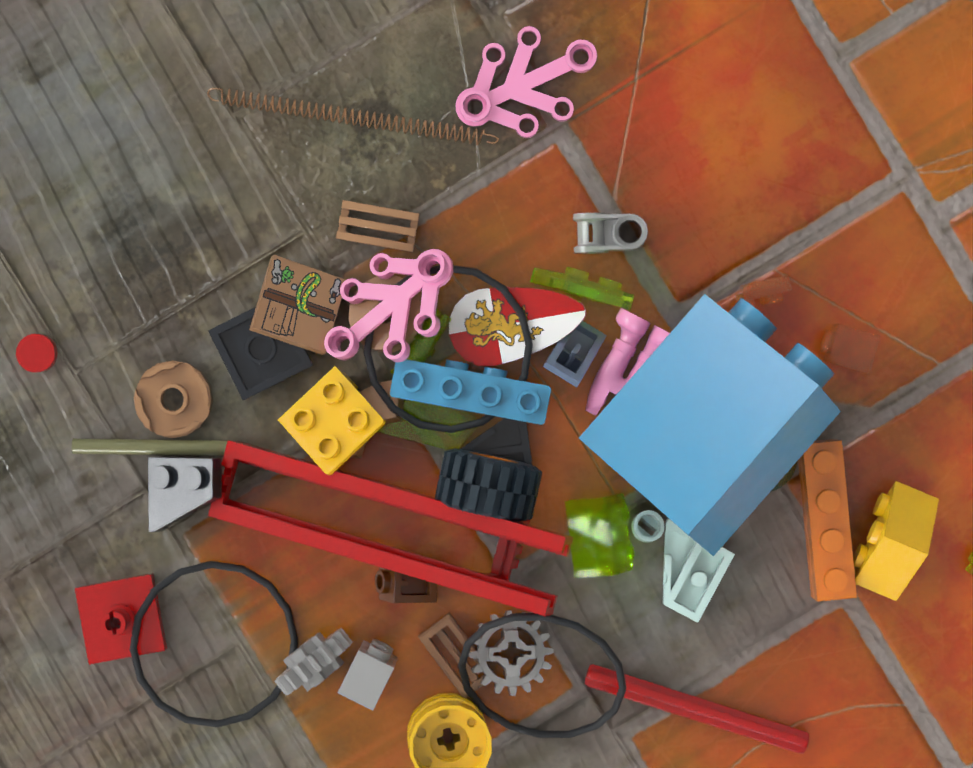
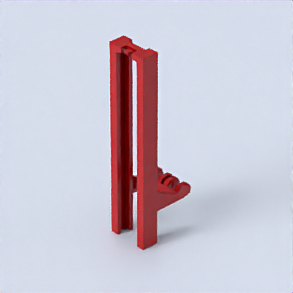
M227 441L222 460V466L225 467L222 474V497L211 503L208 516L542 616L553 615L558 595L510 582L509 579L512 569L518 568L520 561L515 558L516 555L522 553L523 545L519 543L568 557L573 540L572 536L530 525V520L523 522L510 521L454 509L436 500L435 497L338 469L332 475H327L314 462L240 441ZM238 462L500 537L496 553L494 554L491 572H476L229 499Z

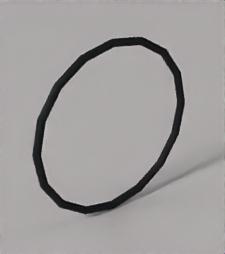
M440 265L431 267L430 275L438 273ZM453 265V273L476 276L499 290L517 313L525 341L522 370L518 380L526 381L529 373L533 343L524 310L505 285L478 269ZM407 275L395 285L401 286L412 275ZM374 330L366 336L363 353L370 382L391 412L418 428L447 433H455L483 426L496 417L485 415L481 419L450 426L420 421L397 407L377 379L371 355Z
M208 561L180 568L151 589L134 618L130 653L137 681L158 708L184 723L218 728L251 719L273 703L281 693V689L276 685L269 697L247 713L220 720L186 716L161 701L144 678L137 650L142 618L157 593L182 575L210 568L241 572L266 587L283 609L291 638L289 655L297 649L298 636L291 608L272 582L243 565Z
M512 613L484 623L465 641L458 663L464 691L483 714L509 730L537 738H572L599 729L619 711L627 689L622 662L607 642L580 623L555 615L542 616L535 613ZM512 621H548L575 629L600 645L615 666L619 689L613 706L594 723L569 731H539L511 723L487 708L471 688L466 670V662L471 646L489 629Z

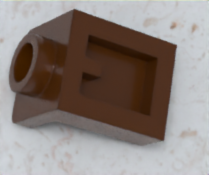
M379 567L375 576V587L379 593L380 600L391 603H437V584Z

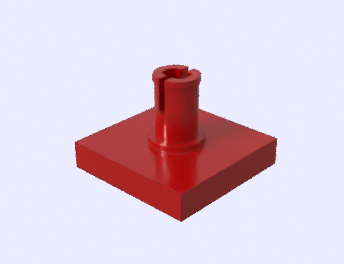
M153 573L75 588L89 665L131 657L130 643L134 618L151 589L156 586ZM158 595L154 598L141 621L137 646L139 655L161 652L167 649Z

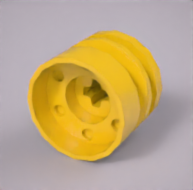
M439 693L425 699L413 711L407 725V743L409 755L415 768H486L492 754V737L482 712L470 699H465L456 693ZM450 728L452 734H455L452 736L453 742L445 743L444 738H442L443 729Z

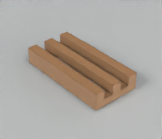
M342 201L336 239L413 253L420 217L419 213ZM352 210L411 222L408 228L351 218L349 213ZM347 225L408 236L407 243L347 233Z
M449 612L429 629L418 635V638L462 697L466 699L468 695L464 691L462 680L430 639L436 634L456 662L459 663L461 653L444 632L443 628L448 625L463 646L468 637ZM474 645L471 646L470 652L477 651ZM466 662L468 678L472 682L470 686L475 692L483 686L480 682L484 675L479 678L476 673H472L471 666Z

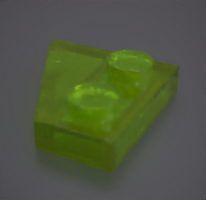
M404 399L403 410L420 421L452 426L477 420L469 411ZM402 418V421L386 424L378 432L451 450L459 449L477 427L455 433L421 429Z

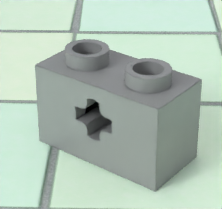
M373 639L371 644L363 640L337 693L373 711L395 668L398 657L392 654L394 649L376 639Z

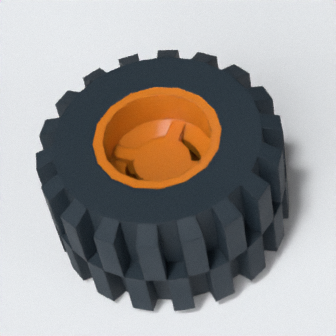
M462 449L447 450L444 452L435 499L448 507L478 515L518 522L531 520L533 518L542 471L534 465L494 455Z

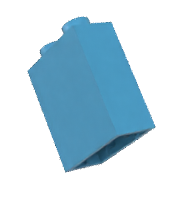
M704 294L582 433L579 439L688 536L714 556L841 411L822 389L833 377L834 373L817 356L800 343H797L783 357L766 343L777 328L749 302L740 298L733 308L727 312Z

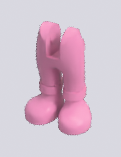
M620 308L616 315V321L621 327L620 339L616 338L611 352L596 374L588 394L585 411L596 416L600 408L605 404L609 391L617 395L670 334L669 332L655 325L653 326L644 350L640 351L634 367L628 377L624 378L623 374L627 365L637 350L635 347L645 335L651 323Z

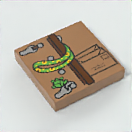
M273 255L270 258L249 330L321 355L325 354L324 340L327 333L334 327L342 299L340 287L345 279Z

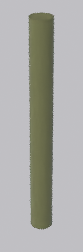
M73 438L72 454L224 456L228 440Z

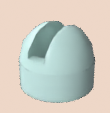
M646 510L637 514L631 526L634 536L639 541L646 543L660 538L665 527L662 517L652 510ZM639 520L654 531L652 536L638 525Z

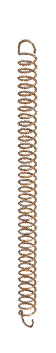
M211 88L207 92V95L211 100L219 101L212 99L209 95V92L213 89L221 90V101L223 105H225L229 99V105L232 106L236 100L237 107H240L243 102L244 108H247L250 103L252 110L255 109L258 103L259 111L263 109L265 104V110L267 112L271 109L272 106V110L274 113H276L279 108L280 113L283 114L287 107V114L290 115L294 108V114L296 117L299 115L301 110L302 117L304 118L308 112L310 119L313 118L316 111L317 120L321 118L323 113L324 121H326L330 115V119L332 122H334L336 116H338V122L341 123L345 115L346 124H349L352 117L353 125L355 126L359 119L361 127L364 125L367 117L368 128L371 127L374 119L375 129L379 127L381 121L382 130H385L388 123L390 132L393 130L396 122L397 133L400 131L403 124L404 134L407 133L410 126V132L413 135L418 124L419 136H421L425 126L426 137L429 136L432 128L433 138L437 136L439 130V136L442 140L447 128L448 141L452 137L453 130L455 142L458 140L460 132L462 143L465 142L468 134L469 144H471L473 142L475 133L477 145H479L483 134L495 137L497 139L495 142L487 141V143L493 144L499 141V139L496 136L491 134H485L484 129L482 130L478 141L477 128H475L472 139L470 141V127L467 128L463 140V126H460L456 138L455 124L453 125L451 134L449 136V125L447 123L445 125L444 132L441 137V122H439L436 133L434 135V121H432L427 134V121L424 120L420 132L418 118L412 133V118L409 119L408 126L405 131L404 116L402 117L401 124L398 129V116H395L392 128H390V114H388L385 126L383 128V113H381L376 127V112L373 113L369 125L368 110L366 111L364 121L361 124L360 109L358 112L356 122L354 124V108H352L349 120L347 122L346 107L344 108V112L340 120V107H337L334 119H332V105H330L328 115L325 119V104H323L321 113L318 118L317 102L315 104L312 116L310 114V101L308 102L306 112L303 115L302 100L300 103L298 113L296 115V99H294L291 111L289 113V98L286 99L285 107L282 112L281 97H279L277 108L274 111V95L272 96L270 106L267 110V95H265L262 107L260 109L259 93L257 95V99L253 107L252 92L250 93L247 106H245V91H243L242 99L239 105L238 90H236L232 104L230 101L231 89H229L225 103L223 102V89Z

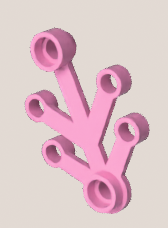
M532 26L524 27L518 33V47L505 83L491 91L489 90L495 70L505 61V50L498 43L486 45L482 52L483 63L474 87L464 90L457 98L456 113L459 119L466 125L473 127L482 126L488 121H492L516 130L517 134L523 138L533 137L539 127L535 116L532 114H522L519 116L497 107V105L512 99L551 113L552 117L559 122L569 120L574 112V105L570 99L566 97L554 98L532 89L571 70L577 73H585L591 70L597 59V51L594 45L587 40H576L568 46L565 56L525 74L532 52L540 45L541 35ZM527 32L535 34L537 38L536 42L531 46L525 45L521 39L523 34ZM490 49L499 50L501 52L500 60L490 62L486 57L487 52ZM577 51L587 53L588 61L585 64H577L574 61L573 55ZM477 100L482 103L483 109L479 114H472L468 111V104L471 101ZM563 102L569 106L570 111L566 116L556 114L554 108L558 103ZM524 119L532 120L534 123L533 131L529 133L521 131L519 128L520 122Z
M438 249L427 250L421 253L417 259L391 258L384 253H379L371 259L370 270L380 279H389L394 274L412 275L401 286L361 283L354 278L345 280L340 287V294L349 303L359 304L363 300L382 302L350 329L342 326L332 328L324 340L326 351L339 360L351 359L358 352L359 342L392 315L389 338L384 343L383 352L387 358L394 362L405 361L410 354V346L405 341L411 299L421 290L420 313L414 318V329L424 337L435 336L440 330V320L435 316L439 288L445 285L453 274L451 258L445 252ZM387 260V269L379 272V264ZM435 264H440L439 272L431 276V267ZM357 285L358 293L353 297H349L350 288ZM431 318V327L427 330H422L423 321ZM349 339V347L345 351H341V343ZM401 343V352L393 356V346Z

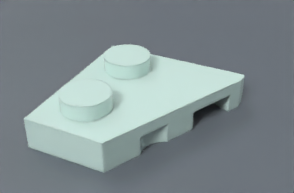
M667 518L664 532L662 603L698 623L735 554L721 547L712 556L673 521Z

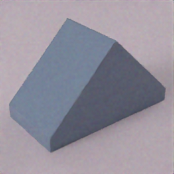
M582 321L574 331L556 343L542 367L571 385L578 387L607 335Z

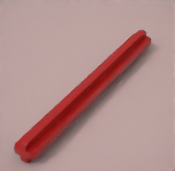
M596 664L589 666L585 676V685L617 695L619 685L616 671ZM624 674L627 688L623 697L625 699L798 754H804L808 747L809 734L806 731Z

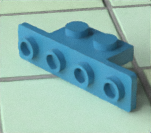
M407 359L403 362H395L390 396L539 425H543L546 421L551 394L549 386L506 378L507 371L484 367L483 374L468 371L469 364L446 360L445 367Z

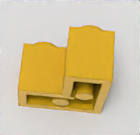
M895 481L887 494L881 493L873 509V514L878 517L869 530L867 544H859L853 556L854 566L856 567V585L897 601L928 556L939 503L938 498L898 481Z

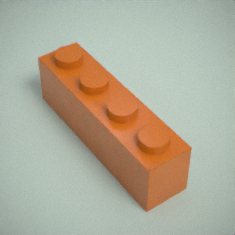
M842 440L814 441L798 460L811 597L817 602L857 598Z

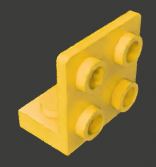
M336 366L278 419L327 475H332L385 425V420L357 390L358 386Z

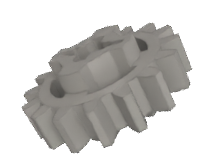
M505 611L504 616L512 614V611ZM496 614L490 615L491 621L499 618ZM512 621L489 629L474 643L477 645V651H471L468 657L478 660V664L471 671L472 673L483 672L485 674L480 682L483 686L493 681L495 682V693L500 694L503 687L507 686L510 696H516L517 686L521 685L528 693L531 691L529 681L532 679L539 683L544 681L539 671L541 668L551 669L552 665L544 661V656L554 653V650L543 645V642L550 635L549 633L538 634L537 630L540 627V621H534L530 625L526 623L527 621ZM479 623L478 628H480L483 624ZM517 627L527 632L535 645H526L518 637ZM502 628L499 641L492 647H486L491 635ZM508 642H512L514 648L528 651L526 654L515 656L512 664H509L507 658L493 655L494 652H501V650L507 649ZM529 659H535L532 668L525 675L519 677L520 668ZM486 661L497 662L503 668L504 679L495 675L488 667Z
M342 628L336 630L327 638H324L320 632L283 660L288 669L277 677L274 682L285 696L298 689L301 685L308 692L344 664L339 655L353 643Z

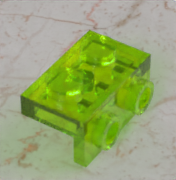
M619 493L609 496L565 501L569 536L573 537L571 554L574 577L613 576L633 570L635 551L629 537L628 522L630 512L625 503L624 494Z

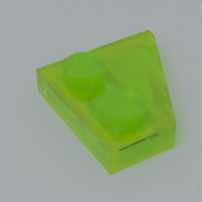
M566 267L565 273L534 268L530 283L555 288L564 291V293L627 310L631 309L635 296L620 291L622 283L602 277L599 278L598 283L588 281V272L571 267Z

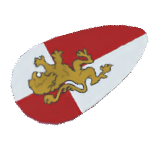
M507 287L525 312L533 343L531 354L562 340L574 331L586 316L585 306L568 295L544 289ZM496 288L476 290L466 294L454 306L449 318V336L454 349L464 360L477 366H496L524 357L525 341L519 317L499 290Z

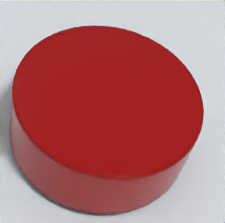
M30 334L19 342L16 349V358L20 366L25 370L34 373L44 372L55 364L57 347L54 341L46 335Z

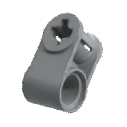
M608 213L573 214V220L577 222L575 254L637 250L643 246L647 239V224L638 215ZM626 222L636 223L641 228L642 233L639 240L634 243L624 242L618 233L621 225ZM589 225L593 226L592 242H589Z

